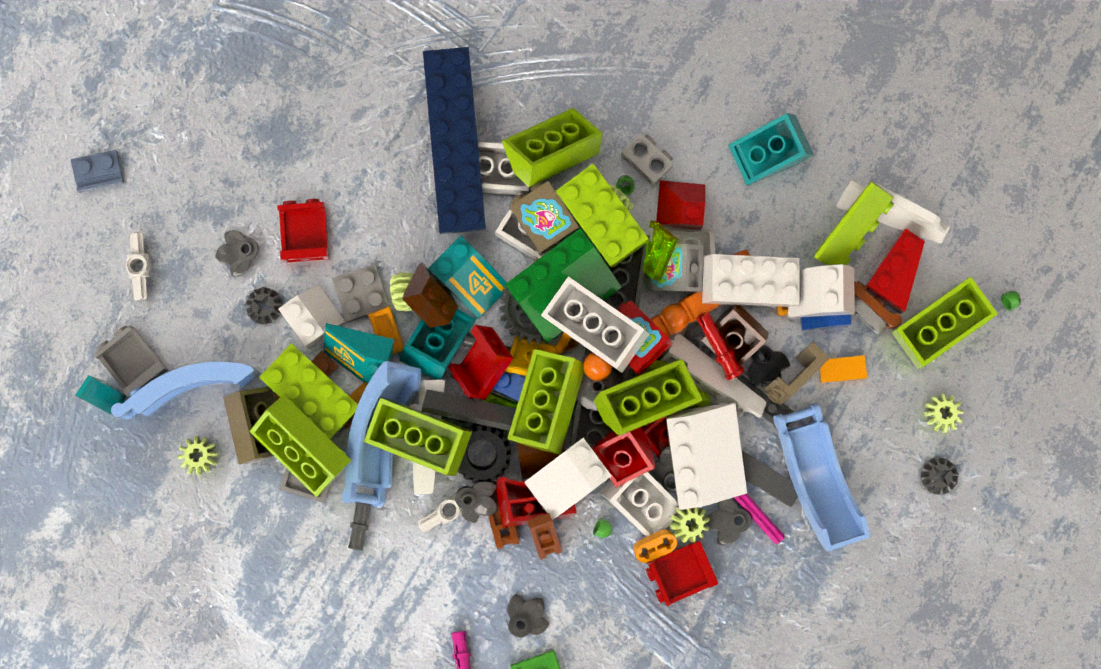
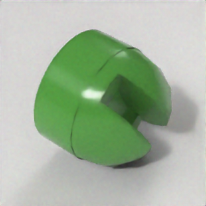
M623 175L617 180L616 188L620 189L625 195H629L634 191V180L628 175Z
M1009 291L1001 295L1003 306L1008 311L1016 309L1021 304L1020 294L1016 291Z
M599 518L595 524L593 535L599 538H606L612 533V525L607 520Z

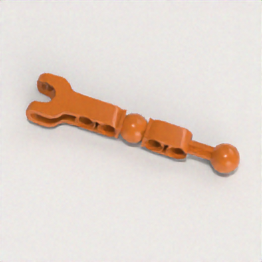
M747 249L733 254L750 256ZM692 292L677 303L666 306L659 315H655L650 320L669 337L673 333L676 334L683 331L688 323L696 320L698 315L705 314L706 311L710 312L721 304L702 303V292ZM592 352L584 359L583 369L590 379L601 381L610 375L612 365Z

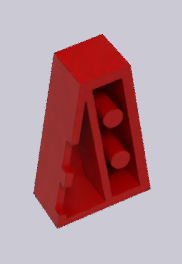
M904 229L899 234L865 284L870 294L880 298L886 305L900 314L906 311L925 243L924 240L908 229Z
M500 477L494 482L497 485L496 495L502 528L527 525L528 520L547 514L526 486L525 481L520 482ZM575 504L554 520L568 519L576 514Z

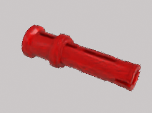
M706 311L705 314L698 315L696 320L715 351V360L722 366L726 380H731L744 372L743 366H740L734 356L735 351L728 348L710 312Z

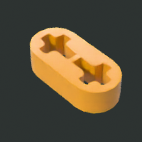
M660 530L637 541L633 547V552L638 561L648 563L672 552L677 546V539L670 530ZM667 537L668 544L664 545L663 539ZM644 547L647 549V554L645 555L642 553V548Z

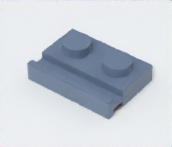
M117 150L71 159L77 192L79 193L124 183Z

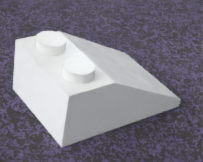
M840 264L800 269V304L788 307L789 318L855 314L854 267Z
M582 438L524 483L546 513H550L551 519L554 520L612 475L585 439Z
M648 472L617 488L609 480L599 491L646 537L666 529L674 521L670 516L678 515L675 510L679 507L678 502Z

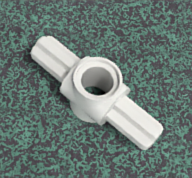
M134 232L130 234L131 254L127 255L126 268L129 273V279H133L134 299L145 300L148 298L146 278H150L151 264L149 262V255L144 250L143 233ZM137 261H143V269L135 272L134 264Z
M455 495L435 506V511L418 520V525L421 531L425 533L442 522L446 525L462 515L461 508L455 502ZM466 496L463 501H467L471 497ZM452 503L455 505L456 513L454 516H445L443 508L446 504Z

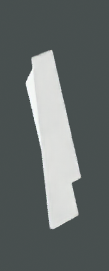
M851 180L837 203V208L848 211L865 187ZM879 185L894 197L892 199L894 205L886 215L882 212L877 220L880 223L902 231L908 229L919 237L939 244L943 242L950 227L941 223L940 217Z
M679 333L676 334L672 340L673 344L665 351L660 361L670 364L683 359L695 385L701 391L704 390L708 393L713 404L735 403L737 416H742L744 412L752 413L756 417L762 416L766 406L764 399L737 378L726 380L722 366Z
M420 381L419 404H412L410 407L422 411L426 390L444 393L445 381ZM427 413L429 415L441 419V416ZM413 462L414 495L433 493L436 471Z

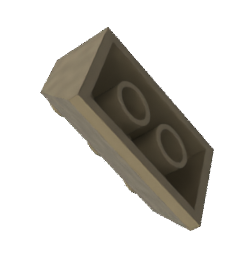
M269 386L242 390L223 397L239 465L275 457L249 432L263 413L278 400V395Z

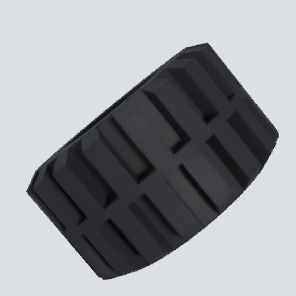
M472 424L471 427H466L465 429L472 431L458 470L459 474L461 473L466 480H472L473 483L478 481H496L499 476L502 477L505 474V470L510 465L512 454L509 440L503 431L495 427L481 424ZM478 440L491 442L496 450L494 461L486 466L473 464L468 457V450L471 444Z

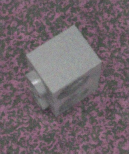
M640 132L621 152V157L654 187L673 167V158L665 150L660 151L655 146L656 142L648 134L644 136ZM640 145L645 147L647 152L644 155H637L634 148ZM659 161L662 163L663 169L655 171L652 169L651 163Z

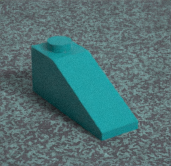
M90 375L87 376L75 394L82 400L109 414H112L111 408L114 404H122L126 398L124 393L106 381Z

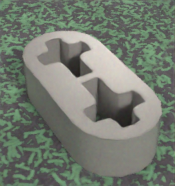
M855 296V315L872 331L880 334L887 327L886 322L867 304Z

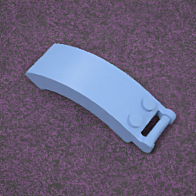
M385 361L377 369L365 388L356 408L347 442L346 455L352 461L345 467V489L341 495L344 503H367L378 508L384 505L385 489L390 488L392 485L393 453L365 443L364 439L379 398H387L406 406L409 405L414 395L420 391V368ZM356 486L374 489V494L356 493Z
M203 362L187 365L157 377L142 388L141 386L135 388L130 392V398L124 403H116L112 406L111 413L115 417H122L126 420H130L141 413L145 416H150L174 397L193 388L217 383L238 384L243 388L259 376L260 373L251 366L233 362Z
M816 402L810 404L808 408L792 413L774 415V424L778 430L793 486L805 515L824 549L831 551L870 538L865 515L858 508L844 479L834 450L829 426L823 420L819 404ZM809 416L813 417L814 422L787 430V423Z

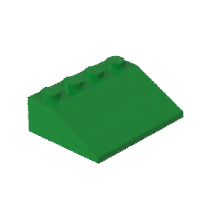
M581 228L505 284L507 291L547 343L563 331L542 317L541 314L568 277L603 301L622 288Z

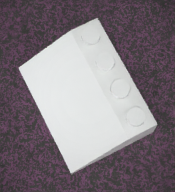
M735 403L680 410L666 416L679 510L703 507L747 494Z

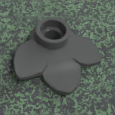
M228 231L224 234L226 244L218 248L215 258L222 263L230 264L231 276H239L249 269L251 260L259 253V246L254 239L245 238L239 231ZM246 245L249 246V251L247 253H245L244 247Z
M667 446L661 452L659 462H655V468L650 470L649 474L656 481L661 482L665 490L676 492L675 483L668 481L670 477L674 476L670 446Z
M478 481L472 487L463 486L457 490L455 502L461 508V514L466 521L476 523L480 515L490 516L498 511L496 502L490 497L497 488L495 483ZM466 496L471 497L469 500L463 501Z
M732 499L718 502L719 510L707 516L710 521L706 524L711 529L719 531L717 543L721 545L735 542L740 532L746 531L751 525L750 514L744 509H739L737 503ZM737 516L743 518L741 525H738L735 521Z
M518 594L511 598L507 606V613L510 617L508 629L514 637L523 638L528 634L540 635L548 628L549 622L541 617L544 612L543 599L533 598L524 602ZM522 622L524 629H518L516 623Z

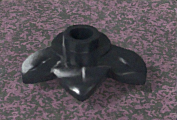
M762 345L751 356L752 363L748 368L749 379L754 386H758L762 382L769 385L777 377L781 378V369L790 366L789 360L782 352L772 351L768 346ZM760 353L764 355V361L759 358Z

